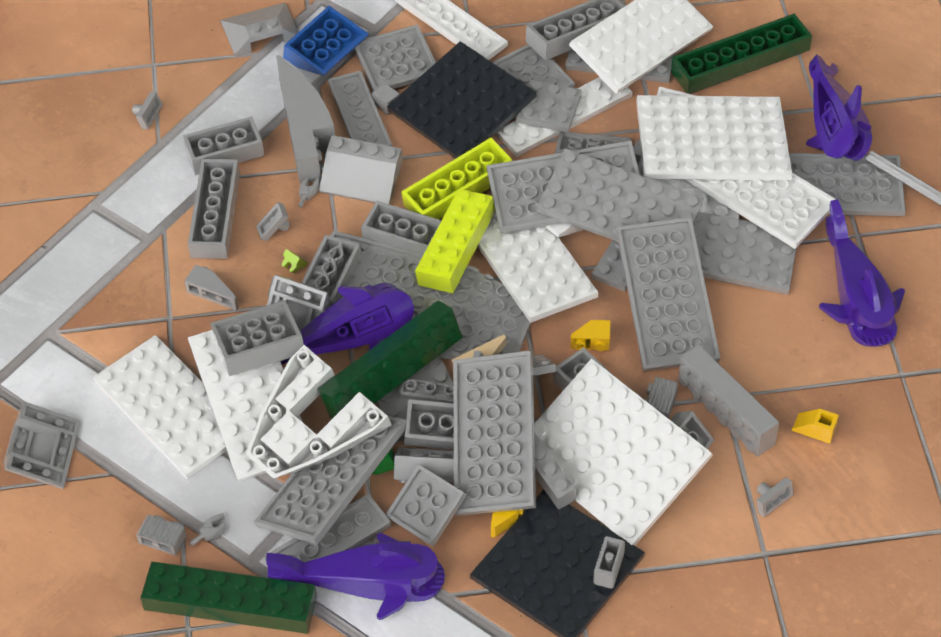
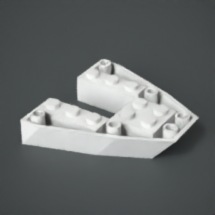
M305 345L288 361L260 414L246 452L252 460L273 478L291 474L333 458L392 426L388 416L360 392L317 435L297 417L320 395L317 388L335 376L332 368Z

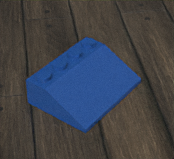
M328 6L284 45L283 58L297 68L325 76L358 46L369 33L331 6Z

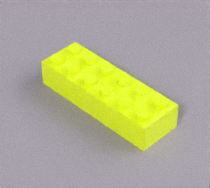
M489 138L403 190V205L409 211L440 219L447 212L458 189L483 193L491 188L487 165L513 160L492 138Z
M458 189L415 270L419 286L454 293L495 213L493 196Z

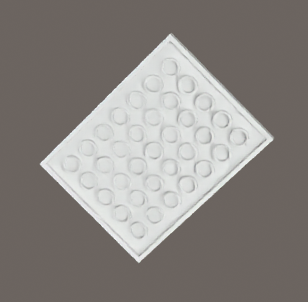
M637 95L636 102L644 177L650 179L792 180V169L780 97Z
M592 358L534 424L535 434L575 487V501L608 529L634 546L713 456L709 450Z

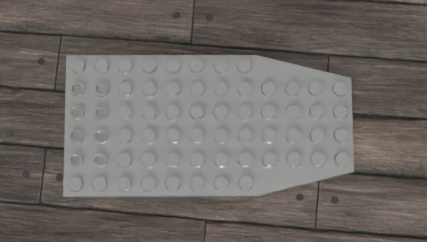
M334 230L331 236H324L302 281V284L328 292L330 306L344 297L338 292L339 286L365 287L369 284L373 286L379 283L395 285L411 297L414 306L412 319L438 300L453 309L463 338L440 354L441 359H454L503 334L508 343L499 354L520 352L531 326V323L504 284L494 280V277L489 274L484 275L480 273L479 269L468 265L454 293L419 286L415 270L423 257L422 255Z

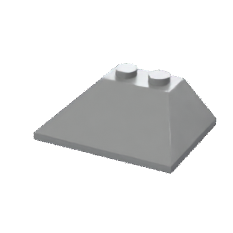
M285 2L220 20L235 57L251 53V42L281 34L284 43H287L298 33Z
M279 275L274 276L267 306L286 301L299 331L330 307L328 292Z
M24 401L11 432L4 458L5 470L63 489L80 420Z

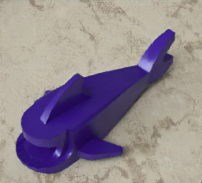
M816 54L809 63V72L813 79V110L817 135L807 140L806 145L823 150L827 156L834 159L844 156L853 161H858L866 155L872 143L871 125L861 108L862 86L857 85L850 95L833 78L838 72V66L834 63L828 66L821 56Z
M838 199L831 200L829 205L830 216L826 217L825 223L829 241L834 248L841 305L820 303L819 308L835 321L847 324L852 338L857 343L871 347L887 345L895 339L897 333L894 314L900 309L905 289L900 288L893 293L891 292L879 270L848 238V229Z
M379 283L373 286L369 284L365 287L339 286L338 292L344 297L314 318L300 330L303 344L315 355L356 348L369 344V350H371L412 320L414 313L413 302L405 291L390 283ZM290 358L280 361L281 365L288 363Z
M383 533L377 534L379 543L348 549L307 562L285 554L266 553L268 578L314 584L318 587L345 594L381 600L383 602L377 613L378 620H383L398 612L405 606L406 602L426 601L436 596L444 584L445 574L435 553L429 547L421 544H411V541H397Z

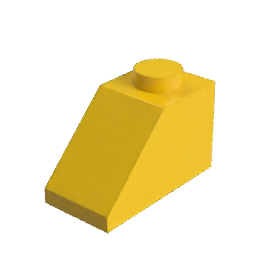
M524 509L493 512L491 537L495 538L509 529L517 521L519 515H523Z

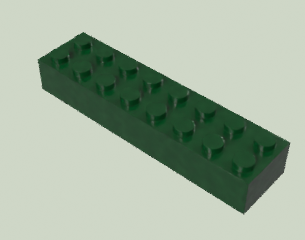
M794 13L672 57L671 73L684 91L692 94L810 50L812 35Z
M439 300L317 388L329 417L333 419L359 392L375 404L461 340L463 337L453 309Z
M151 561L140 599L146 611L308 634L317 593L314 584Z

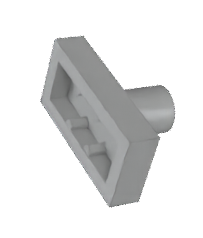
M150 92L143 105H133L132 112L136 115L142 129H149L163 105L157 92Z
M277 202L256 225L261 240L267 241L277 229L282 231L288 230L289 221H287L288 215L284 204Z
M786 477L774 487L769 486L765 482L758 486L757 492L762 495L756 499L758 514L763 517L767 516L793 496V486L790 479Z

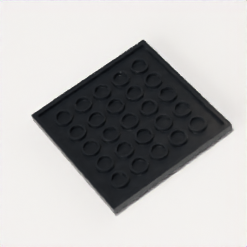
M460 41L387 106V110L456 159L489 138H492L537 95L530 87Z
M543 489L536 497V508L526 509L523 512V515L517 519L471 572L470 579L556 636L579 637L645 557V552L631 545L625 539L570 504L558 510ZM606 536L625 542L624 556L614 588L612 589L596 585L593 582L594 569L600 555L604 537Z

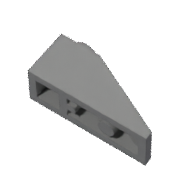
M195 265L185 279L187 293L237 311V298L212 270Z

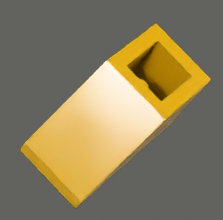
M610 320L588 321L571 334L570 349L580 350L584 347L586 350L609 351Z
M823 409L798 413L792 431L830 444L837 427L839 415Z

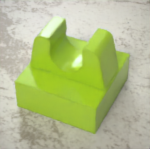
M288 249L283 253L285 258L282 266L288 268L292 264L289 271L294 274L300 268L304 269L308 263Z

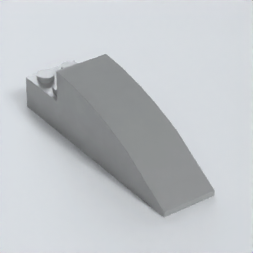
M277 55L279 81L299 183L301 184L306 178H309V182L315 181L317 177H320L321 180L320 173H323V165L319 161H322L321 153L327 151L331 136H335L333 121L324 101L308 79L280 55Z

